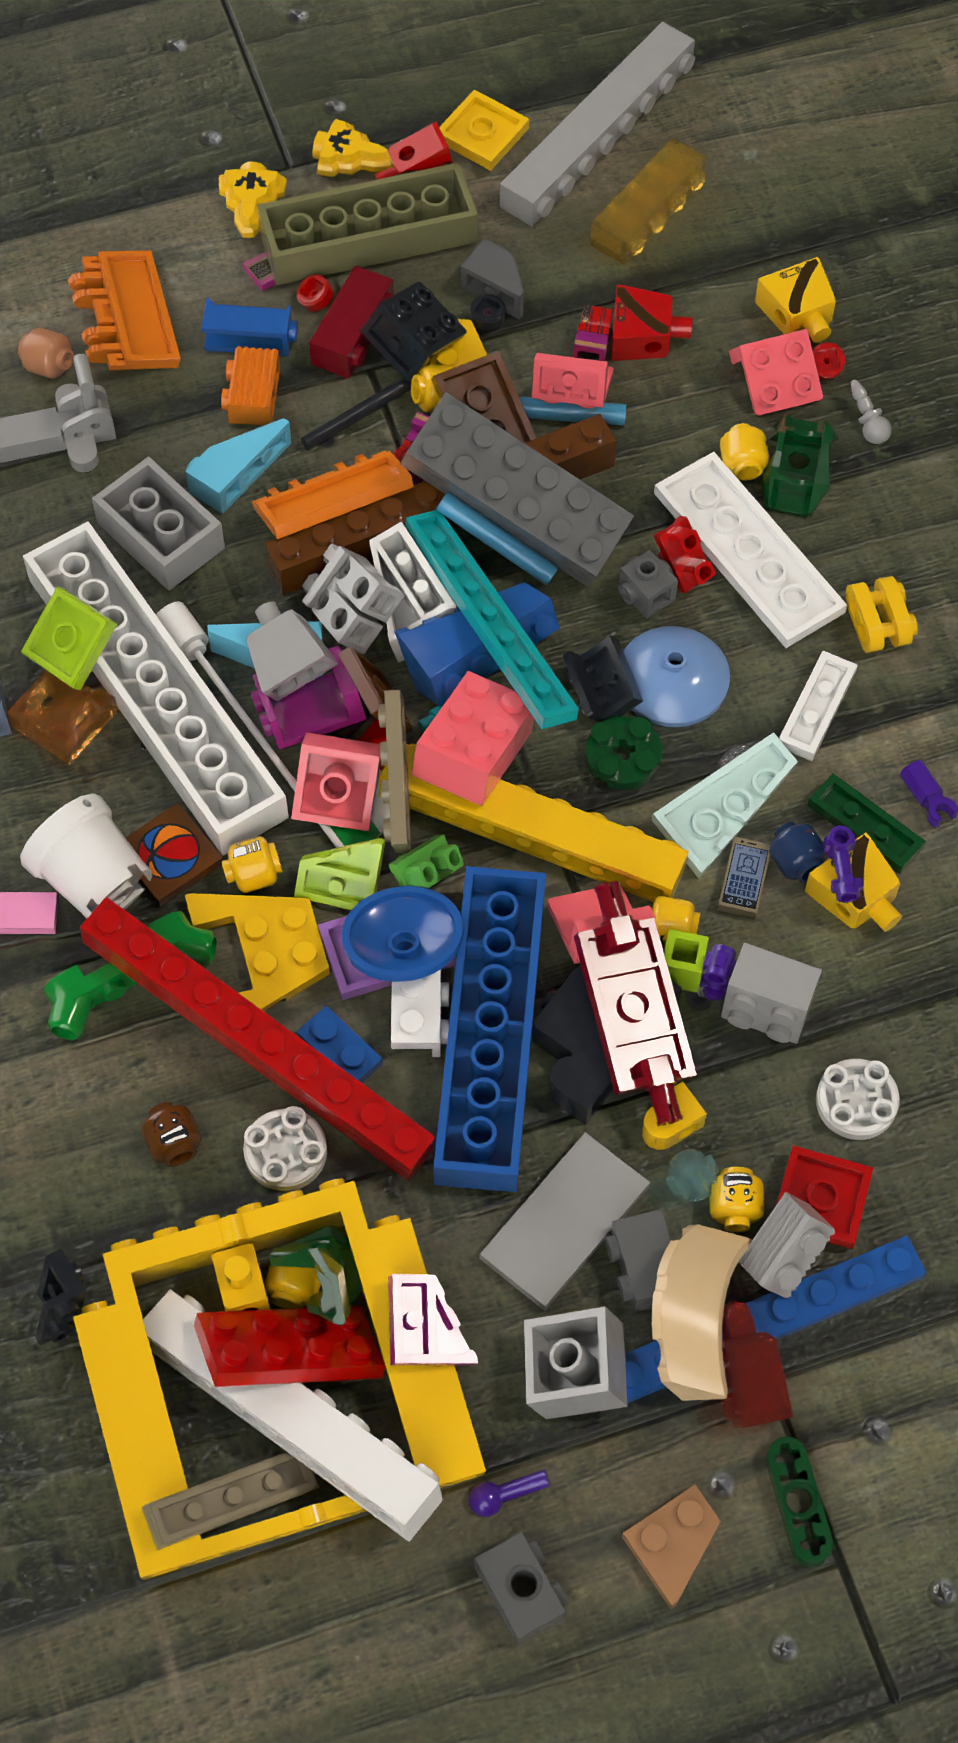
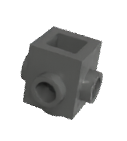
M649 550L639 557H631L623 564L620 569L618 590L622 599L629 605L633 604L647 619L675 601L678 579L673 575L669 564L663 559L659 560Z

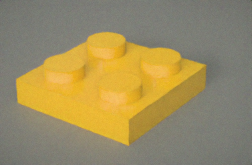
M473 90L439 128L449 149L491 171L528 131L530 119Z

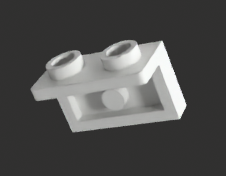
M441 969L421 979L392 982L391 1049H432V1057H440L441 1044H447L449 1019H441V1007H449V982H441Z

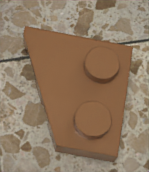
M693 1485L622 1534V1538L670 1609L677 1605L721 1522L696 1485Z

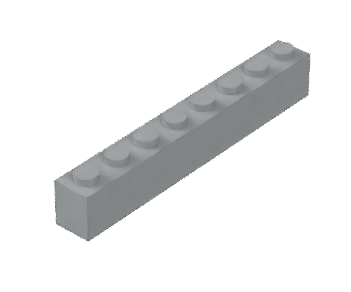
M662 21L500 183L499 207L531 227L541 217H546L553 209L554 204L562 196H567L573 189L574 184L583 175L586 176L591 172L595 162L603 154L607 155L610 153L615 142L623 134H628L634 127L635 122L643 114H648L651 111L655 101L663 93H669L675 81L682 74H687L691 70L695 62V56L693 55L695 40Z

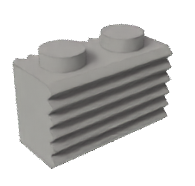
M785 1192L738 1263L750 1273L749 1275L759 1285L784 1298L791 1297V1291L796 1290V1287L801 1283L802 1277L806 1276L805 1271L811 1269L810 1264L816 1262L815 1257L820 1255L826 1246V1242L830 1241V1236L835 1234V1229L810 1204Z

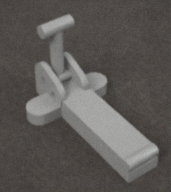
M77 354L73 358L79 386L76 384H65L59 387L55 393L58 412H56V407L0 418V463L67 449L70 464L76 471L89 472L97 467L99 457L96 443L116 439L106 390L100 385H94L86 354Z

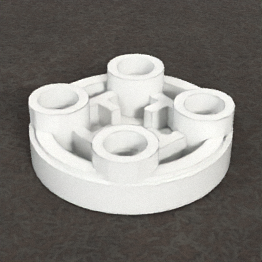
M848 1059L830 1065L825 1070L816 1092V1107L822 1121L836 1134L852 1140H866L882 1134L890 1127L899 1108V1091L884 1063L864 1059Z
M298 1106L270 1111L258 1118L245 1131L243 1151L246 1166L253 1178L269 1189L277 1191L300 1189L311 1183L320 1174L325 1165L327 1145L324 1132L317 1121Z

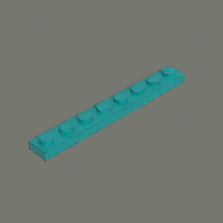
M434 510L406 517L405 528L540 728L543 730L577 720L579 708L444 515Z

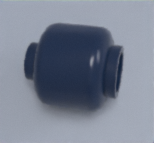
M789 822L775 831V838L770 845V855L787 879H798L799 882H806L809 873L827 860L821 838L810 824L805 823L795 825L794 822Z

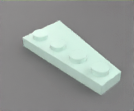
M773 732L653 813L651 820L667 840L673 841L680 845L682 849L689 851L686 864L699 879L730 844L734 836L736 837L791 773L798 761Z

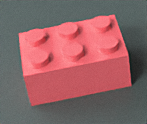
M467 671L418 740L412 776L483 806L530 736L534 717L516 691Z

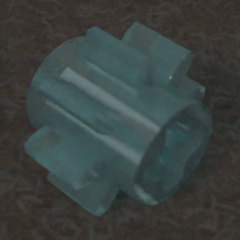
M687 1149L676 1154L671 1159L670 1167L667 1169L670 1176L666 1178V1181L674 1196L681 1193L684 1199L699 1201L711 1194V1184L717 1183L718 1179L715 1174L720 1170L711 1154L704 1157L701 1151Z

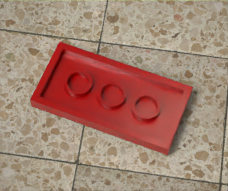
M350 1306L351 1312L343 1325L334 1324L319 1315L308 1312L307 1308L200 1312L196 1315L194 1328L215 1387L382 1378L385 1370L383 1357L361 1306Z

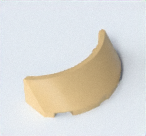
M698 1224L688 1225L682 1229L683 1236L680 1240L670 1241L657 1271V1281L652 1303L653 1339L658 1341L661 1348L658 1372L661 1382L682 1401L726 1399L728 1388L722 1353L724 1303L733 1271L740 1258L748 1250L752 1239Z

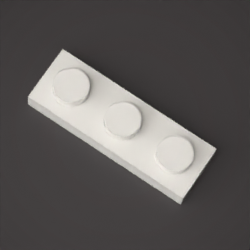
M822 651L779 737L790 753L813 761L856 673L857 664Z

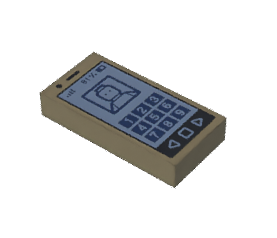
M734 836L717 911L756 919L769 863L771 844Z

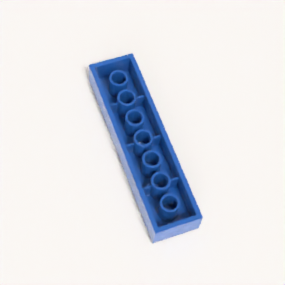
M466 866L461 910L464 936L456 956L434 1159V1185L517 1193L546 873Z

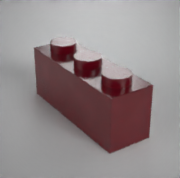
M356 265L354 266L309 341L311 365L348 379L356 367L362 366L370 341L360 330L378 305L394 295L393 279Z

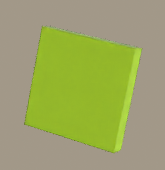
M57 586L21 653L70 687L81 690L115 630L117 623L66 589Z

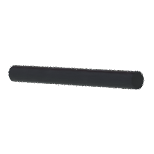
M403 377L301 437L303 446L306 450H310L410 391L411 382L408 383Z

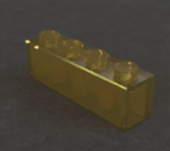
M672 138L592 222L591 246L623 265L633 255H639L645 247L646 241L654 233L658 234L663 229L669 216L673 212H679L684 206L686 198L693 191L697 192L703 186L706 180V173L704 172L706 156Z

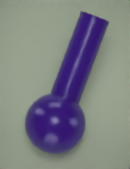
M544 1469L498 1486L489 1481L479 1482L473 1486L469 1493V1506L478 1516L491 1517L500 1511L504 1502L550 1487L551 1483L547 1471Z

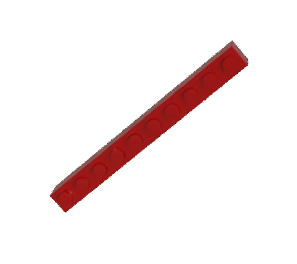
M108 897L102 900L80 926L83 943L408 1182L432 1152L436 1139L433 1134Z

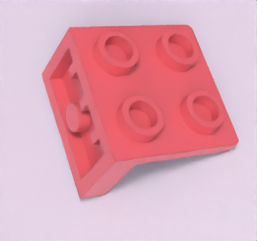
M807 329L740 345L729 351L732 365L742 362L753 411L756 416L819 401L823 398Z
M536 353L533 367L532 399H540L549 404L563 402L577 404L582 408H603L614 368L609 367L608 362Z
M620 886L628 915H632L634 920L654 918L655 920L656 917L650 905L633 909L622 886ZM594 889L548 899L547 907L574 964L580 963L574 936L578 932L601 927L600 924L604 921Z

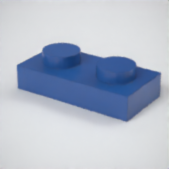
M327 1006L321 1009L297 1031L298 1037L361 1083L383 1065L382 1057Z

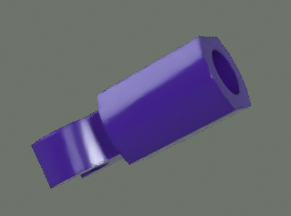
M919 759L907 765L901 771L900 777L919 805L927 809V821L934 828L939 827L942 820L937 813L939 810L945 811L952 820L957 817V804L952 799L942 795L943 789L922 760Z

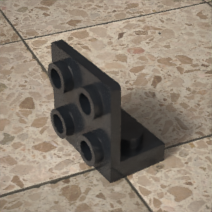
M418 281L381 302L360 332L409 383L412 381L413 376L417 375L420 369L426 366L435 354L463 338L467 330L459 323L456 316L439 302L433 292Z

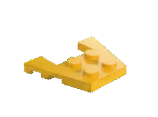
M195 893L185 895L193 927L210 929L235 923L253 989L240 992L239 994L264 1012L284 998L289 1000L330 974L309 898Z

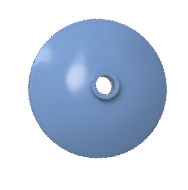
M678 626L654 628L638 635L623 651L643 699V702L634 707L632 711L639 717L646 718L650 723L665 727L694 725L713 715L727 696L730 684V669L727 659L715 642L698 631ZM670 661H678L681 664L673 665Z

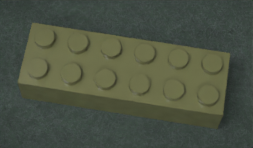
M459 163L257 205L259 233L276 285L304 280L311 275L323 276L351 270L355 265L365 267L477 243L478 213Z

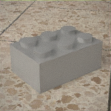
M149 456L92 498L97 524L168 591L225 549L221 522Z

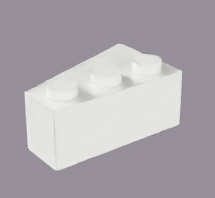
M402 522L369 540L374 567L388 583L397 587L405 594L386 622L389 643L398 663L405 659L394 631L404 627L411 630L421 626L422 621L436 616L440 619L453 614L456 608L455 603Z

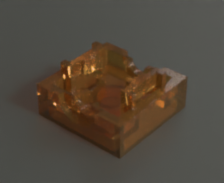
M45 670L8 710L7 716L13 728L70 765L118 712L115 697L100 687L93 690L83 685L81 690H77ZM50 694V697L55 700L50 703L47 710L40 704ZM84 718L85 721L76 730V726Z

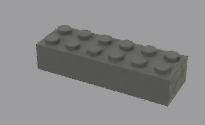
M445 392L400 464L446 494L449 491L586 586L597 577L634 517L633 514L447 392Z

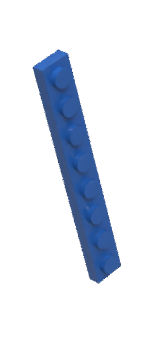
M908 1235L802 1279L796 1290L791 1291V1297L784 1298L771 1292L723 1312V1363L923 1279L927 1272ZM658 1341L625 1354L627 1404L666 1387L661 1382L658 1372L661 1359V1348Z

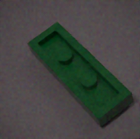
M834 773L826 779L808 800L807 806L835 827H848L855 835V840L864 833H867L890 867L899 874L904 871L925 846L926 841Z

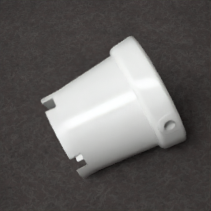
M93 793L72 800L49 816L26 842L20 855L21 864L34 877L45 879L77 908L86 919L105 897H108L125 910L144 891L138 883L142 875L149 881L152 878L151 869L141 860L112 821V813L109 806L101 796Z

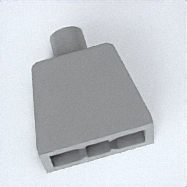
M267 602L256 609L255 614L261 627L248 634L246 640L260 688L265 695L279 701L338 665L334 656L301 615L293 610H288L281 614L275 602Z

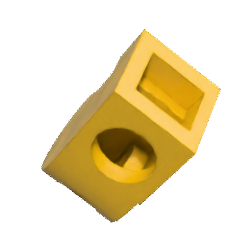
M683 1081L674 1086L681 1115L684 1118L682 1121L673 1124L667 1122L664 1126H657L654 1108L651 1107L646 1112L642 1137L645 1143L653 1149H668L704 1127L707 1113Z

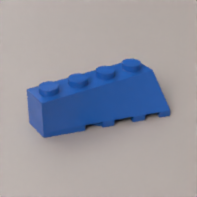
M524 582L498 592L534 645L560 628L551 598ZM458 607L455 608V613L439 619L434 616L423 620L422 625L411 630L404 627L394 631L415 689L437 706L445 704L467 671L486 678L499 669V666Z

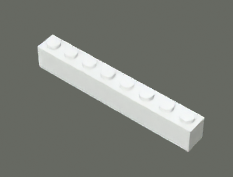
M170 1289L143 1319L152 1353L410 1542L443 1501L438 1476L426 1465L418 1463L415 1466L406 1460L404 1452L393 1441L387 1438L380 1441L369 1433L370 1428L355 1414L350 1413L348 1416H345L335 1408V1402L319 1389L312 1392L302 1383L215 1387L194 1328L197 1313L205 1312V1309L193 1297L186 1295L182 1298Z

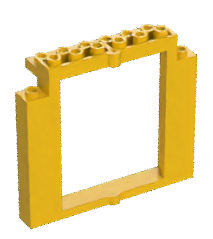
M343 1178L330 1180L319 1185L320 1191L303 1195L302 1190L292 1191L279 1196V1203L262 1207L260 1202L247 1204L236 1210L237 1214L228 1215L220 1218L218 1214L206 1216L195 1221L196 1227L179 1231L178 1227L165 1228L153 1233L154 1239L138 1244L136 1239L123 1240L111 1245L112 1251L103 1253L116 1304L108 1306L107 1301H100L86 1305L81 1308L83 1314L73 1316L141 1579L153 1578L366 1512L364 1508L345 1495L206 1539H202L199 1534L157 1551L142 1507L153 1501L186 1490L188 1486L135 1287L212 1265L211 1254L249 1243H253L256 1252L297 1240L325 1226H345L414 1465L417 1466L418 1463H422L429 1467L438 1476L440 1488L485 1474L486 1469L455 1365H390L388 1277L392 1274L427 1275L411 1219L400 1220L399 1215L385 1217L374 1223L376 1228L369 1230L354 1181L344 1183Z

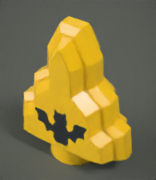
M335 119L329 132L319 130L316 134L313 144V158L319 160L316 171L318 175L334 177L338 173L351 175L359 170L376 173L392 167L388 149L370 142L367 135L355 131L352 124Z
M252 161L244 163L240 169L226 170L224 174L220 175L219 193L226 197L227 208L234 212L235 226L242 238H255L259 232L257 205L277 201V199L284 197L287 178L281 176L277 171L267 170L261 163Z

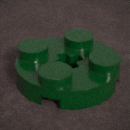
M612 717L593 725L591 734L586 742L585 762L590 774L596 780L598 776L602 781L607 782V787L620 791L634 790L646 785L650 781L651 776L656 771L658 772L662 760V743L657 732L652 729L651 723L646 718ZM619 747H626L633 751L629 754V759H622L620 754H614L613 752L618 750Z

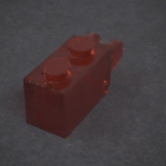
M734 1301V1303L728 1302V1304L724 1305L722 1334L724 1338L722 1339V1353L728 1388L727 1398L721 1399L725 1418L727 1421L732 1420L733 1427L747 1428L792 1418L793 1413L777 1340L767 1332H756L750 1307L746 1305L747 1303Z

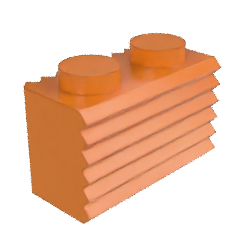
M238 346L235 349L234 360H227L226 381L230 382L229 389L223 388L221 408L228 412L229 423L265 426L273 422L280 374L279 352L275 348L273 350L269 348L264 350L261 347L249 349L248 347L242 348Z

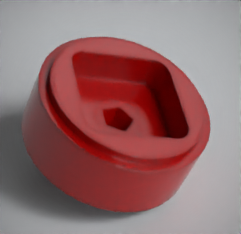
M311 275L305 278L297 289L298 301L306 310L311 312L325 308L333 297V287L322 275Z
M830 342L821 343L813 349L819 379L831 380L836 378L845 366L843 350L838 345Z

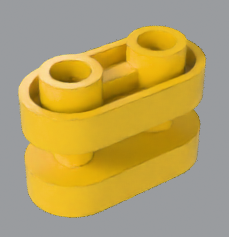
M893 576L876 579L874 591L872 592L869 591L865 582L847 586L846 602L860 644L866 653L883 650L884 638L889 637L894 647L912 643L913 636L917 635L918 632L917 621L913 613H908L905 605V589L901 582H897ZM875 606L878 607L883 623H881Z

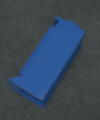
M207 297L202 322V333H206L204 350L235 353V349L238 346L242 348L248 347L249 349L261 347L264 350L266 348L270 350L275 348L278 350L279 356L289 357L291 342H297L298 321H292L291 306H287V310H282L280 308L216 305Z

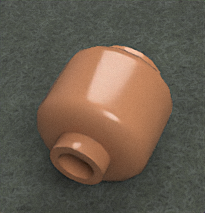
M37 327L25 334L18 346L19 358L23 367L28 372L55 379L72 366L74 353L69 339L64 334Z

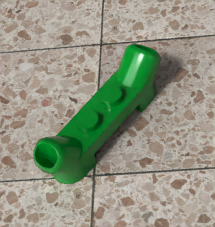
M171 912L148 924L151 930L202 967L206 968L213 962L217 938L212 930L192 927L183 912ZM111 963L85 977L77 964L53 977L44 987V994L53 1006L48 1019L49 1029L55 1036L66 1040H76L82 1037L91 1009L105 1001L110 1002L120 998L126 993L128 988L137 984V982Z

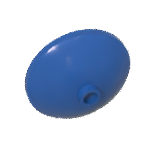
M415 886L388 888L366 897L350 911L342 927L343 949L350 963L367 976L390 982L417 980L439 971L456 956L464 936L462 917L453 902L436 891Z

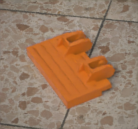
M152 250L99 251L98 256H82L81 262L84 272L71 274L68 283L71 290L75 292L72 296L75 307H78V309H94L98 326L85 328L83 333H81L84 344L89 346L86 350L89 362L96 364L107 363L109 370L178 368L181 357Z
M385 450L372 455L370 459H367L363 454L355 456V464L349 467L342 462L334 464V471L309 479L302 485L296 479L288 482V490L281 493L275 487L267 490L268 498L265 496L254 500L252 505L278 540L414 486L408 470L400 465V461L391 451L387 452Z

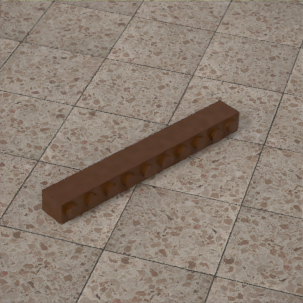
M601 414L525 442L526 445L580 480L612 468L615 464L617 440ZM424 481L387 498L278 540L276 538L266 542L268 568L281 594L284 596L302 589V585L309 575L314 573L320 575L327 565L324 562L323 554L331 544L342 546L365 557L369 562L373 561L369 540L400 522L405 526L406 517L434 511L445 493ZM444 516L453 529L460 527Z

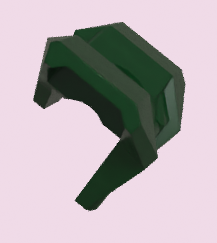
M784 414L769 440L777 442V447L762 473L764 509L802 517L812 516L830 489L829 454L832 442L838 440V434L826 420L813 422L795 419L789 414ZM800 454L809 460V465L806 468L797 469L789 464L788 459L792 455Z
M325 1226L287 1245L274 1248L269 1255L271 1266L315 1268L317 1270L318 1280L322 1285L323 1291L311 1296L307 1303L308 1312L319 1315L334 1324L343 1325L351 1312L350 1305L362 1290V1284L345 1227Z

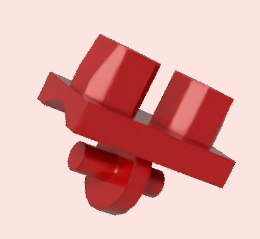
M686 516L678 517L671 526L653 535L660 549L658 558L659 560H665L671 567L673 575L678 579L677 587L679 592L687 593L695 586L703 585L715 576L716 571L711 561H707L700 546L701 539L698 532L692 528Z

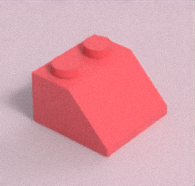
M306 732L301 746L291 819L369 831L381 762L380 744Z

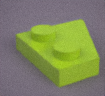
M378 838L304 855L299 863L294 897L309 898L310 901L352 910L363 899L377 892L386 839Z

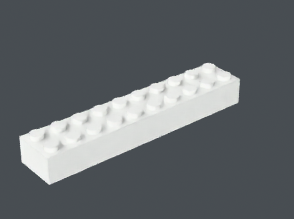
M89 522L23 555L29 581L46 605L56 587L59 586L117 623L92 671L222 856L228 853V848L231 844L257 837L289 818L284 792Z

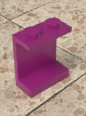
M339 645L328 649L338 663L337 666L331 669L332 673L315 678V680L308 682L279 701L265 695L260 688L257 675H252L257 687L256 691L250 692L258 714L265 712V714L259 715L266 738L274 735L279 750L303 742L306 732L323 735L366 720L358 690L339 656V653L342 652Z

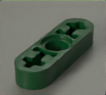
M781 1437L771 1444L766 1455V1466L793 1557L803 1566L817 1567L822 1565L831 1554L833 1549L832 1535L804 1445L793 1437ZM781 1449H786L789 1455L797 1456L792 1465V1471L795 1478L803 1475L805 1480L795 1479L784 1486L781 1484V1481H787L789 1476L785 1463H777L775 1460L779 1458ZM794 1490L806 1492L811 1499L810 1510L805 1513L792 1511L787 1504V1495ZM814 1517L817 1519L818 1523H811L809 1527L813 1540H821L823 1543L817 1551V1556H812L810 1549L802 1550L800 1545L806 1539L804 1525L795 1529L793 1523L803 1524Z

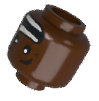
M163 1102L149 1110L150 1116L144 1120L141 1126V1134L151 1157L156 1162L166 1163L169 1167L184 1164L194 1158L197 1154L196 1149L200 1146L202 1136L191 1111L186 1106L172 1105L171 1102Z

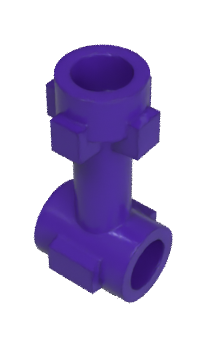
M836 826L833 827L829 836H826L823 841L824 852H826L830 859L834 860L837 879L831 881V891L836 893L837 901L843 903L852 902L861 897L860 891L863 888L862 879L853 878L849 851L854 850L856 844L855 835L848 827Z
M714 945L712 951L707 952L703 965L705 973L702 975L700 986L703 987L704 995L713 1001L720 1000L726 995L728 979L731 978L737 962L735 950L726 945Z

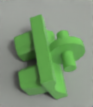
M444 834L435 835L408 853H402L395 861L388 865L395 879L399 882L400 887L415 886L428 889L457 871V869L463 866L464 862L456 844L448 845Z

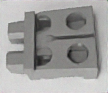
M331 544L323 554L324 562L327 565L321 574L314 573L309 575L302 585L306 592V596L302 601L307 607L312 608L313 613L338 643L347 647H353L356 651L365 654L383 628L377 619L386 623L405 594L397 587L388 583L365 557L342 546Z

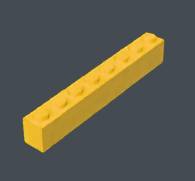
M406 744L410 809L597 881L608 882L609 885H611L612 881H620L624 891L652 902L659 896L673 897L685 870L689 853L688 850L682 849L677 843L670 840L661 841L646 835L636 827H624L609 821L602 814L582 811L572 807L565 800L559 798L551 799L537 794L528 786L514 785L501 779L483 806H480L412 776L416 744ZM385 765L379 777L380 797H382V780H388V765Z

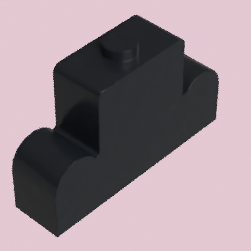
M577 967L559 990L551 989L541 1004V1009L543 1010L534 1020L533 1042L558 1059L554 1063L550 1075L549 1094L552 1101L587 1125L614 1088L582 967ZM672 982L676 1001L679 1004L682 987Z

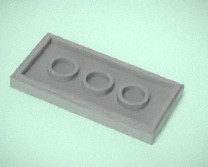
M585 1132L479 1254V1259L545 1311L604 1242L605 1238L610 1235L612 1221L623 1219L648 1190L650 1182Z

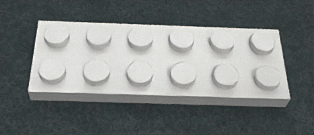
M715 452L708 454L655 485L654 494L675 519L680 516L688 518L692 528L698 532L703 552L785 648L846 612L847 604Z

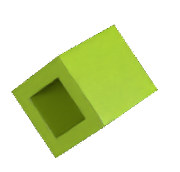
M669 929L664 956L670 979L682 987L681 990L698 993L709 937Z

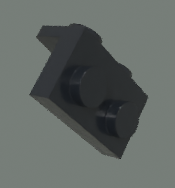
M609 635L582 655L571 651L563 655L567 666L566 675L575 686L580 699L578 701L579 708L588 719L603 722L612 717L623 716L643 702L617 638Z
M62 1249L47 1255L37 1292L43 1303L35 1337L39 1345H43L51 1340L54 1343L61 1342L76 1331L73 1316L81 1314V1308L83 1307L87 1292L83 1286L84 1280L79 1266L73 1260L68 1261Z

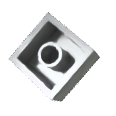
M744 943L728 983L721 1017L727 1019L735 1027L741 1029L753 1028L764 1032L769 1038L777 1042L787 1043L790 1041L798 1044L814 999L822 969Z
M604 1306L524 1320L526 1404L545 1419L627 1407L624 1326L611 1311Z

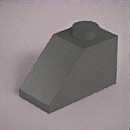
M484 238L461 265V289L476 297L493 295L500 298L505 304V312L520 319L523 315L524 291L514 254L502 245H496Z

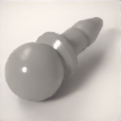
M854 379L851 381V390L854 400L857 401L856 404L860 413L863 414L858 419L859 423L864 424L863 435L870 443H884L891 435V424L885 417L881 416V408L873 409L874 406L867 396L866 389Z

